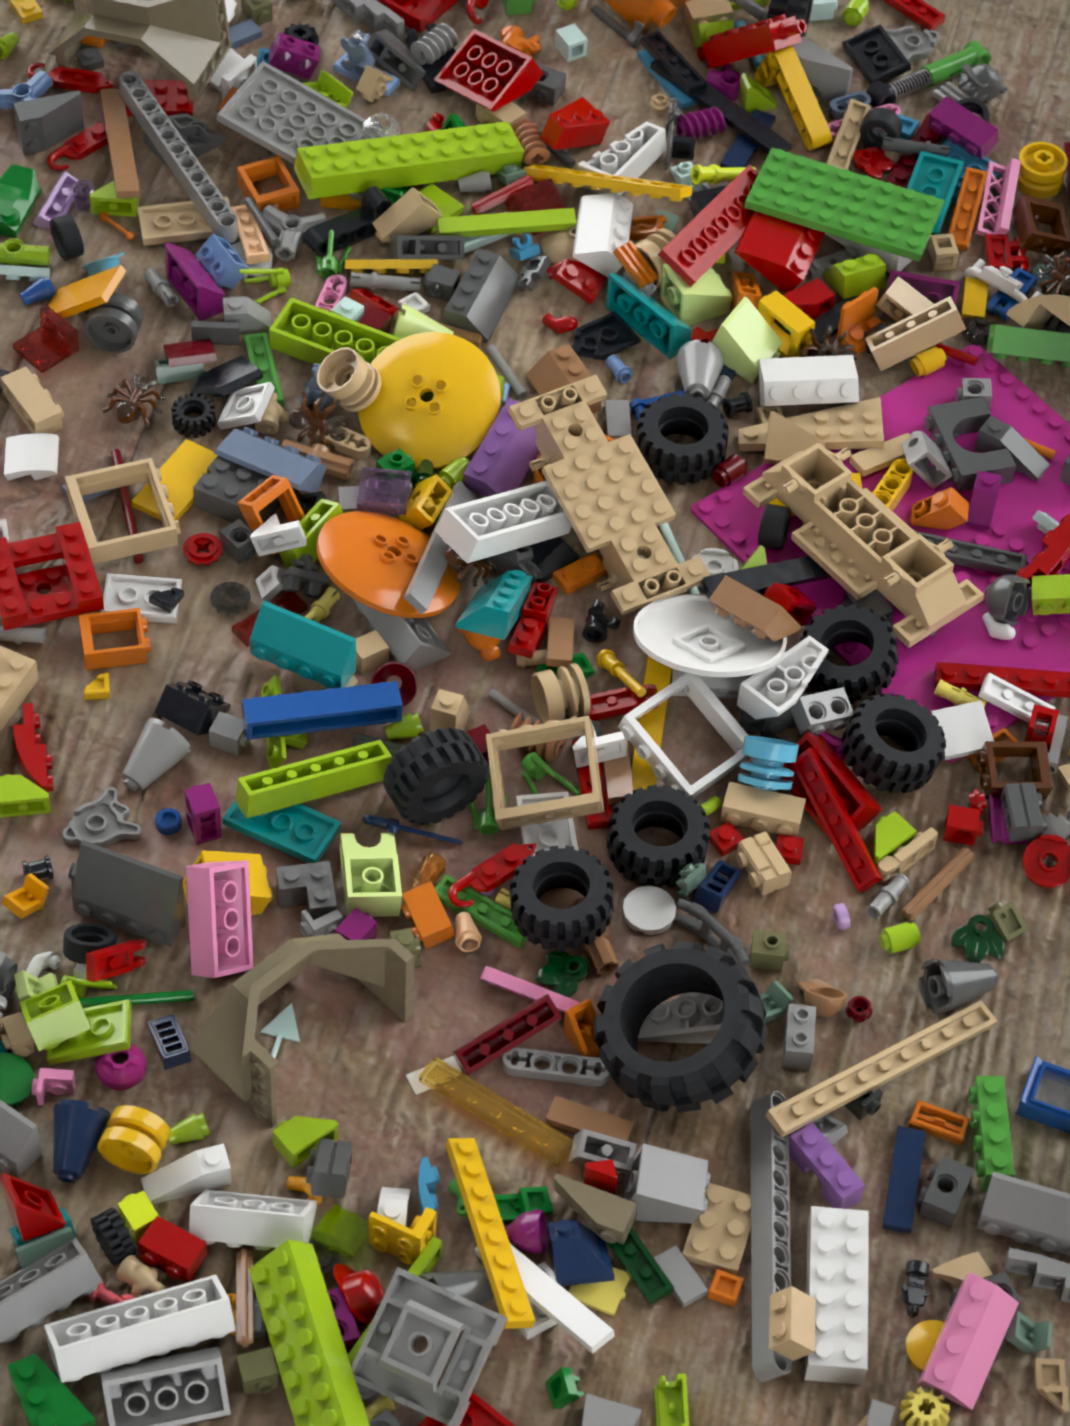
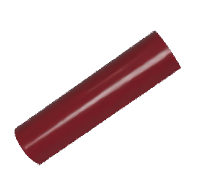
M546 994L454 1050L453 1055L460 1068L468 1076L558 1021L562 1016L549 994Z

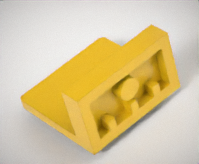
M426 1207L421 1216L417 1215L411 1229L372 1211L369 1215V1243L380 1252L387 1251L397 1256L402 1262L413 1264L433 1236L436 1237L437 1211Z

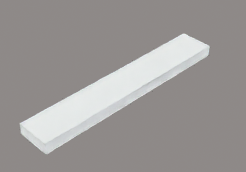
M510 1244L527 1297L534 1305L592 1354L614 1337V1330ZM477 1246L474 1248L475 1255H477L482 1260L479 1248Z

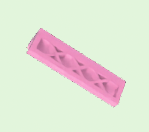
M1012 158L1007 167L989 161L986 171L988 176L980 202L975 234L985 237L986 234L1006 235L1009 231L1020 160ZM992 171L1003 174L1002 179L997 180ZM995 187L999 196L994 197L989 189ZM992 204L996 213L991 215L986 206ZM989 222L993 227V231L982 228L983 223Z

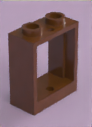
M1023 194L1013 209L1021 249L1050 256L1065 253L1070 247V231L1063 204ZM1035 222L1051 225L1053 234L1036 230Z
M985 741L982 749L977 753V765L981 767L982 771L980 787L985 792V799H988L989 794H993V797H1000L1005 784L1018 783L1020 785L1021 783H1034L1036 792L1042 795V800H1046L1053 789L1046 742ZM994 757H1030L1033 782H998Z

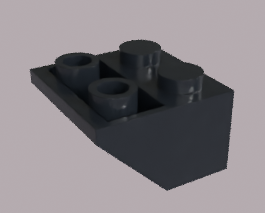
M191 680L187 683L177 681L175 684H166L155 713L196 735L209 734V729L219 711L226 713L230 709L231 704L223 701L224 697L218 693H208L202 690L203 686Z

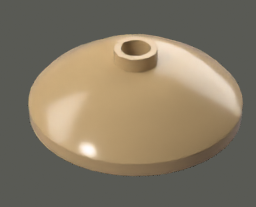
M576 227L570 230L546 231L543 235L541 251L543 256H547L550 259L552 266L563 261L565 258L580 262L572 257Z

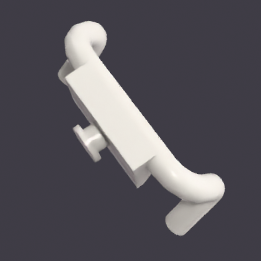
M978 259L972 267L967 268L964 272L965 278L977 277L1014 298L1019 303L1028 299L1019 291L1024 284L1009 276L1013 271L1007 267L1000 266V270L993 266H985V261ZM1036 291L1032 297L1040 296L1042 293Z

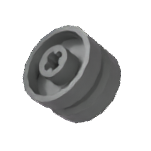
M113 292L107 303L91 308L90 315L85 323L84 332L94 346L112 353H123L130 350L135 344L144 314L140 305L135 300L124 294Z

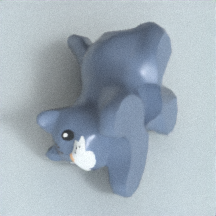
M358 30L351 37V40L347 37L341 38L342 48L348 53L346 58L342 59L341 65L347 71L357 68L360 75H362L367 65L374 67L375 63L378 62L374 59L367 45L371 37L370 33L364 34L361 30Z

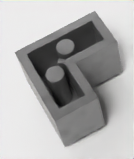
M330 861L276 867L280 907L307 904L308 913L313 920L337 909Z

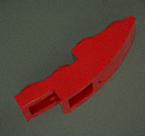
M1069 514L1062 518L1059 525L1053 531L1049 530L1042 538V552H1038L1026 568L1022 567L1015 574L1029 580L1030 583H1027V588L1032 587V576L1057 575L1069 559Z
M534 582L522 608L520 621L510 640L508 653L533 658L535 651L539 650L559 587L551 586L547 583Z
M23 703V724L13 725L19 765L25 778L49 793V791H54L53 775H48V770H53L52 754H47L46 744H41V735L36 734V729L41 728L40 713L34 712L33 703Z

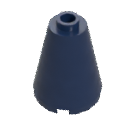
M73 1099L60 1100L59 1104L55 1103L53 1173L58 1175V1180L74 1183L75 1179H81L103 1132L107 1128V1123L111 1116L110 1112L103 1107L98 1106L96 1111L89 1108V1102Z

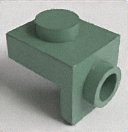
M515 164L506 165L503 167V170L497 171L498 180L504 183L505 186L527 175L525 170ZM527 190L517 196L528 194L530 191Z
M773 981L767 991L760 994L767 1013L764 1023L782 1018L788 1009V1005L793 1001L791 994L778 981Z
M1017 1310L1007 1329L1006 1340L1025 1354L1050 1349L1053 1324L1048 1320L1034 1323Z

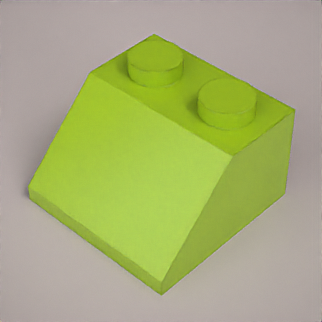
M876 253L867 254L863 257L834 264L823 272V277L843 299L858 296L873 287H876L878 290L885 288L886 264Z
M71 980L19 1002L38 1051L53 1049L60 1042L69 1038L81 1037L87 1030L91 1029Z

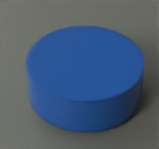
M172 808L160 810L155 816L157 831L164 835L177 833L182 827L181 814Z

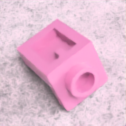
M40 1068L38 1078H34L32 1083V1095H36L37 1104L44 1106L46 1092H51L55 1095L74 1094L76 1086L74 1070Z

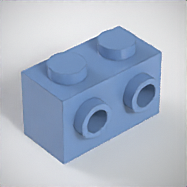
M214 234L210 235L195 254L201 260L204 270L213 276L215 284L221 288L225 286L233 290L245 275L240 274L239 270L249 269L228 240Z

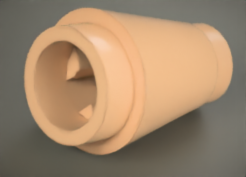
M461 912L455 917V943L461 951L473 952L480 947L482 936L471 914Z

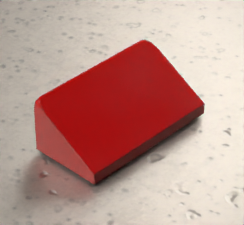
M365 288L351 290L348 298L364 306V314L371 306L391 314L392 319L395 312L399 310L398 307Z
M609 1159L586 1163L583 1183L615 1195L617 1173L614 1161Z

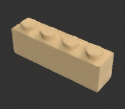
M950 296L866 337L865 340L880 371H883L966 330V327Z

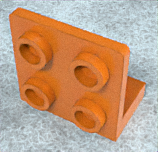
M876 287L862 292L859 297L851 302H846L841 308L837 338L844 334L845 338L840 343L854 355H858L867 349L864 332L879 323H883L874 315L878 296V289Z

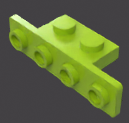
M274 675L269 682L264 684L261 692L262 697L281 694L280 676ZM307 733L266 738V758L268 759L269 770L279 767L286 759V745L303 749L307 745Z

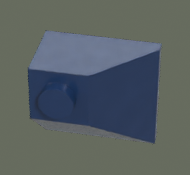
M561 1220L548 1223V1252L555 1281L560 1286L615 1281L606 1242L599 1235L577 1220Z

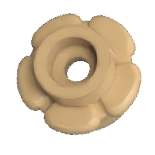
M656 94L650 98L649 105L652 112L664 114L668 111L670 101L667 96Z

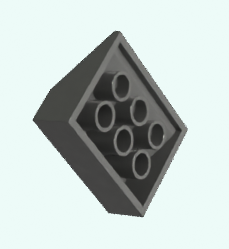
M84 840L81 842L72 891L73 910L83 917H92L100 920L107 926H116L132 935H140L156 944H165L172 947L186 922L183 877Z

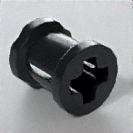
M745 391L740 396L731 399L729 397L723 398L722 407L725 415L730 419L735 417V414L744 411L747 413L753 410V402L751 396Z
M49 855L44 856L42 860L30 863L22 861L24 877L31 873L38 879L47 877L54 879Z

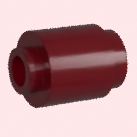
M731 455L715 466L711 474L713 481L722 488L726 485H732L747 474V462L741 456Z

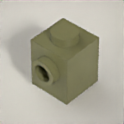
M241 0V12L247 19H252L257 25L273 20L272 2L270 0Z
M754 930L749 967L782 971L783 961H789L790 945L785 944L786 934Z
M271 1347L236 1355L237 1371L244 1395L254 1392L266 1393L279 1386L278 1375H280Z

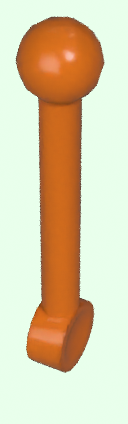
M107 212L100 213L101 221L110 223L122 232L127 240L134 238L132 231L125 230L110 219Z

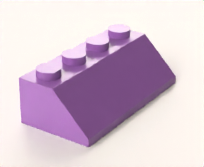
M508 398L464 472L465 486L469 490L488 497L518 489L530 472L529 462L536 460L539 454V449L535 444L536 434L534 426L519 431L508 412L509 406L520 402Z

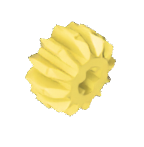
M920 1386L917 1388L916 1393L909 1391L906 1394V1400L901 1401L899 1408L902 1412L899 1419L900 1422L906 1423L905 1426H946L949 1423L950 1418L947 1415L950 1411L949 1404L943 1403L945 1399L944 1394L934 1396L933 1388L928 1393H925Z

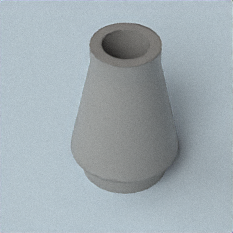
M480 171L458 179L460 192L487 193V190H492L489 172Z

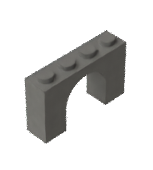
M983 397L929 406L927 417L924 418L925 429L930 432L932 441L940 448L953 475L950 477V481L955 484L958 492L974 489L978 470L1002 475L1000 484L1013 482L1016 464L1008 448L975 453L963 449L954 440L963 434L979 432V429L989 419L991 413Z

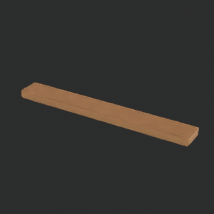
M100 89L116 198H140L125 102L121 98L120 89Z

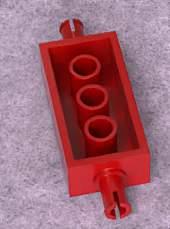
M785 14L773 17V20L772 18L756 22V24L751 23L739 28L723 31V35L722 32L709 36L710 41L702 43L703 47L698 48L697 56L701 61L707 60L709 69L800 43L802 42L800 34L806 32L807 26L803 19L796 21L795 16L786 18Z

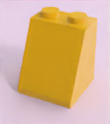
M202 850L193 865L206 862L248 861L251 916L261 914L268 903L271 902L273 895L272 889L268 884L267 870L265 865H263L261 854ZM185 876L183 880V889L188 905L187 878Z

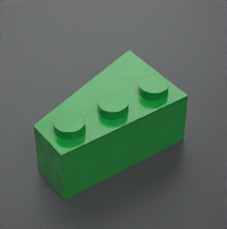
M36 1354L7 1364L10 1382L28 1426H96V1419Z

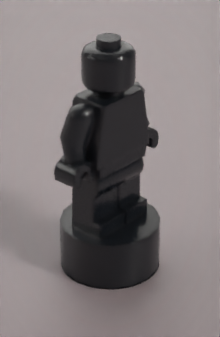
M921 1260L907 1261L905 1272L906 1276H908L907 1286H901L902 1300L908 1305L907 1315L911 1318L918 1316L919 1306L923 1307L925 1305L926 1298L929 1295V1291L925 1292L923 1289L925 1279L929 1276L930 1265Z

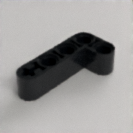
M372 186L364 192L361 208L308 228L303 234V241L317 256H324L327 254L330 230L334 231L332 252L375 236L377 230L372 223L392 206V202L377 186Z

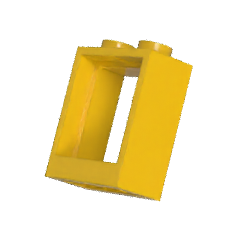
M777 290L760 299L758 312L783 342L778 350L783 358L800 357V350L804 346L812 344V336L809 330H814L815 322ZM774 320H778L782 325H784L788 330H790L791 335L786 333L777 324H775Z

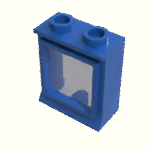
M1035 1056L1016 1115L1070 1134V1070L1045 1062L1038 1056Z

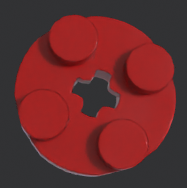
M1051 834L1042 835L1033 840L1026 847L1022 857V867L1026 878L1042 888L1063 886L1070 879V846L1067 844L1068 842L1059 836ZM1047 855H1051L1052 860L1056 861V865H1052L1051 868H1047L1042 863V859H1046Z

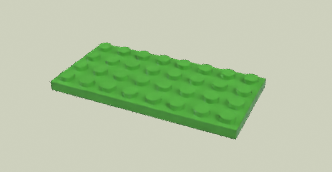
M771 148L745 201L744 208L920 262L945 200L919 193L912 189L896 186L889 182L873 179L869 176L860 175L846 169L837 168L826 163L814 161L804 156L788 153L784 150Z

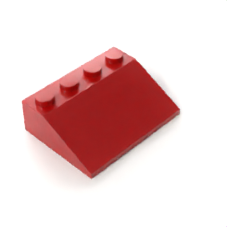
M473 29L434 78V81L494 112L530 91L544 73L532 57Z
M753 211L734 253L786 293L792 291L804 281L825 233Z

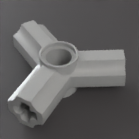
M271 205L265 207L262 212L271 228L280 234V243L276 246L275 256H278L281 261L287 262L295 258L298 245L302 242L305 231L314 225L327 221L324 213L300 218L293 214L287 215Z

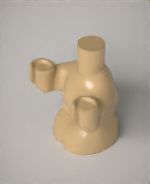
M274 392L261 421L255 425L256 430L263 434H276L279 430V422H289L290 414L284 411L282 406L277 403L278 395Z
M135 1255L127 1256L117 1270V1279L132 1286L130 1295H133L135 1298L141 1297V1294L147 1290L153 1293L165 1290L161 1280L166 1278V1273L159 1268H149L141 1263Z

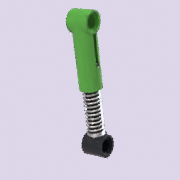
M971 41L963 50L923 66L918 72L889 84L876 81L869 86L866 93L871 97V103L875 107L894 104L896 99L903 97V95L915 92L925 86H935L964 73L962 69L963 63L972 67L981 63L989 65L992 56L980 43Z

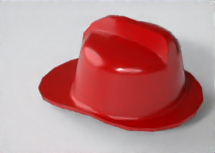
M336 1264L333 1267V1275L344 1295L349 1310L360 1322L370 1324L385 1295L377 1275L368 1270L355 1272L344 1264Z

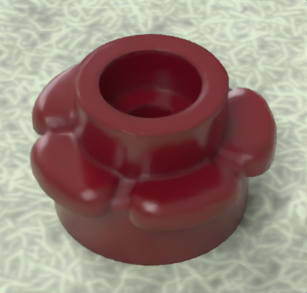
M855 996L847 1003L846 1014L854 1021L864 1022L866 1018L868 1019L872 1016L873 1010L867 998Z

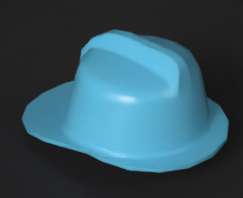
M125 252L83 265L82 268L86 269L90 277L119 266V257L125 254Z

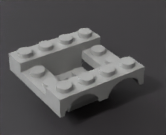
M397 1267L352 1364L355 1380L357 1383L447 1426H460L470 1404L468 1399L493 1345L496 1346L508 1318ZM462 1330L464 1331L462 1337L457 1345V1348L447 1367L443 1379L438 1387L436 1386L438 1380L457 1341V1338ZM420 1336L426 1337L428 1340L426 1351L416 1353L413 1348L415 1339Z

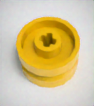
M1033 142L1024 146L1018 158L1021 163L1016 187L1023 194L1040 199L1051 198L1057 195L1062 189L1068 163L1065 152L1058 146L1046 142Z
M129 1105L116 1107L107 1123L108 1128L103 1132L98 1142L99 1153L109 1163L124 1171L144 1175L153 1173L162 1157L161 1151L166 1147L171 1136L169 1126L159 1116L146 1109Z

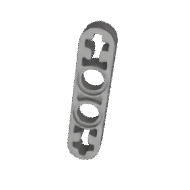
M517 1047L510 1049L502 1056V1068L505 1073L511 1076L594 1087L605 1085L610 1076L600 1058ZM512 1058L518 1059L517 1065L511 1064ZM527 1059L530 1060L529 1068L526 1067ZM539 1060H544L549 1063L550 1067L546 1070H539L534 1064ZM566 1064H573L578 1070L573 1074H568L563 1071L562 1067ZM582 1067H586L585 1075H582ZM595 1069H600V1076L594 1075Z

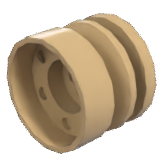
M664 228L656 230L653 234L647 236L645 240L634 244L658 275V278L653 282L656 288L661 285L662 267L665 264L664 260L657 254L676 236L670 230Z
M349 347L339 348L331 352L323 360L317 372V383L320 389L334 398L341 407L350 412H357L368 407L379 394L382 385L379 372L355 350Z
M569 664L567 668L564 666L559 667L556 676L550 669L533 673L531 677L533 700L542 723L549 720L562 721L564 720L565 712L569 718L573 716L578 717V715L584 717L590 714L589 690L584 674L578 664Z

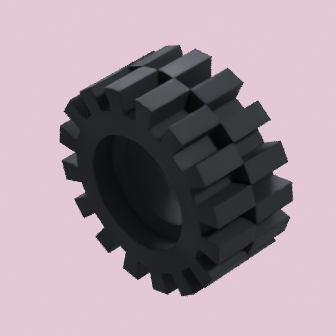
M187 393L185 398L182 396L178 397V401L175 400L171 407L172 425L175 431L178 430L180 435L185 433V437L189 438L190 434H193L194 438H198V434H201L203 437L206 435V431L210 433L212 427L214 428L215 405L209 397L206 399L203 394L198 397V393H193V396L190 397L189 393ZM190 413L201 414V416L196 418H190L186 415Z
M110 1208L90 1219L93 1227L92 1230L96 1234L95 1237L110 1263L116 1265L127 1256L135 1255L136 1247L132 1242V1236H130L125 1222L120 1218V1214L114 1208Z

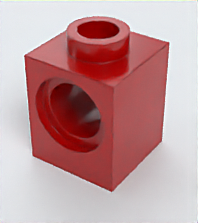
M949 805L945 819L943 841L974 846L976 837L982 836L984 821L979 820L980 810Z

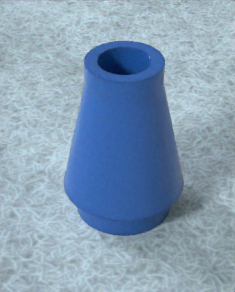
M47 276L45 278L40 277L27 289L19 293L24 305L27 306L31 303L52 298L56 290Z

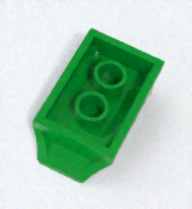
M11 164L0 176V235L17 238L41 194L35 170L32 168Z

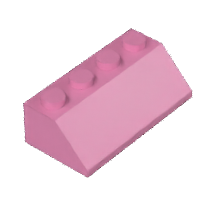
M248 861L206 862L186 866L191 975L217 978L251 970L254 966Z
M969 1272L961 1284L918 1385L928 1390L933 1388L935 1393L939 1395L944 1394L945 1398L972 1411L1019 1302L996 1284Z

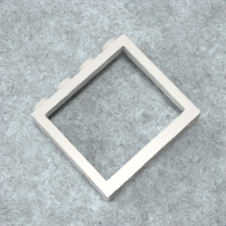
M686 673L626 714L618 725V728L624 734V738L629 740L636 748L639 757L646 760L652 767L655 776L662 780L666 786H671V790L677 791V789L684 791L687 797L690 795L693 798L697 797L738 768L740 763L752 758L742 753L744 737L749 735L704 681L695 674ZM681 689L736 753L693 785L688 783L637 721V719Z

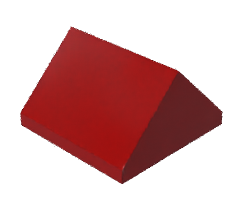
M5 1173L1 1175L0 1179L7 1207L23 1242L64 1227L66 1222L51 1191Z

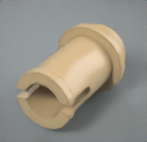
M546 649L536 650L532 659L516 655L517 667L522 666V669H525V666L546 664Z

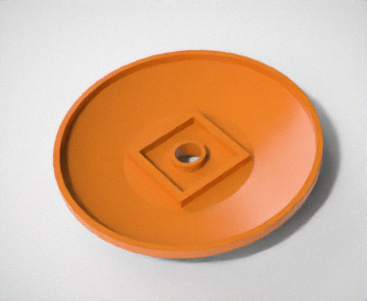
M346 512L327 521L318 535L316 542L317 556L326 574L346 594L372 609L405 618L431 617L447 610L453 604L459 592V572L456 565L448 562L427 611L423 614L419 613L404 598L431 537L404 520L377 512Z

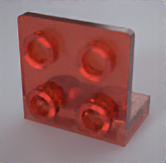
M551 177L512 195L505 202L508 211L513 208H517L520 212L567 208ZM531 232V233H532L533 236H535V235H537V234H539V233H542V232Z
M48 305L39 309L40 327L12 344L13 349L41 373L46 372L79 351L78 331Z

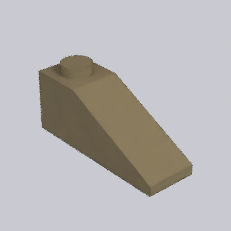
M556 1173L554 1177L555 1191L602 1240L608 1243L617 1242L624 1245L637 1216L636 1203Z

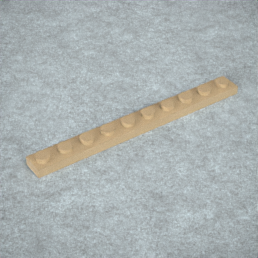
M982 1000L769 1109L765 1116L782 1138L993 1028L997 1020Z

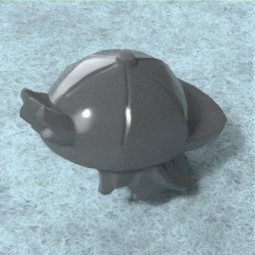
M963 63L962 69L964 73L960 74L961 76L958 77L957 81L970 98L987 103L996 98L999 93L1004 94L1008 90L1002 83L998 69L983 63L974 67Z

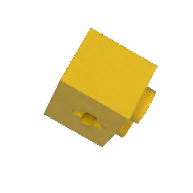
M437 474L420 481L398 517L419 529L433 525L453 490Z

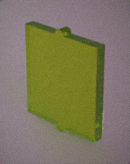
M334 1204L313 1230L310 1238L327 1246L328 1250H335L352 1259L369 1237V1222L359 1217L357 1213H351Z

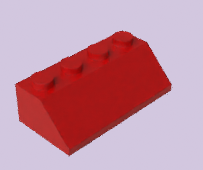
M807 732L796 743L799 745L797 756L809 747L815 749L857 831L864 829L882 811L881 807L823 736ZM784 763L783 767L794 771L791 763ZM794 771L793 777L782 776L783 779L793 782L792 789L790 790L796 797L806 799L804 808L829 838L796 772Z

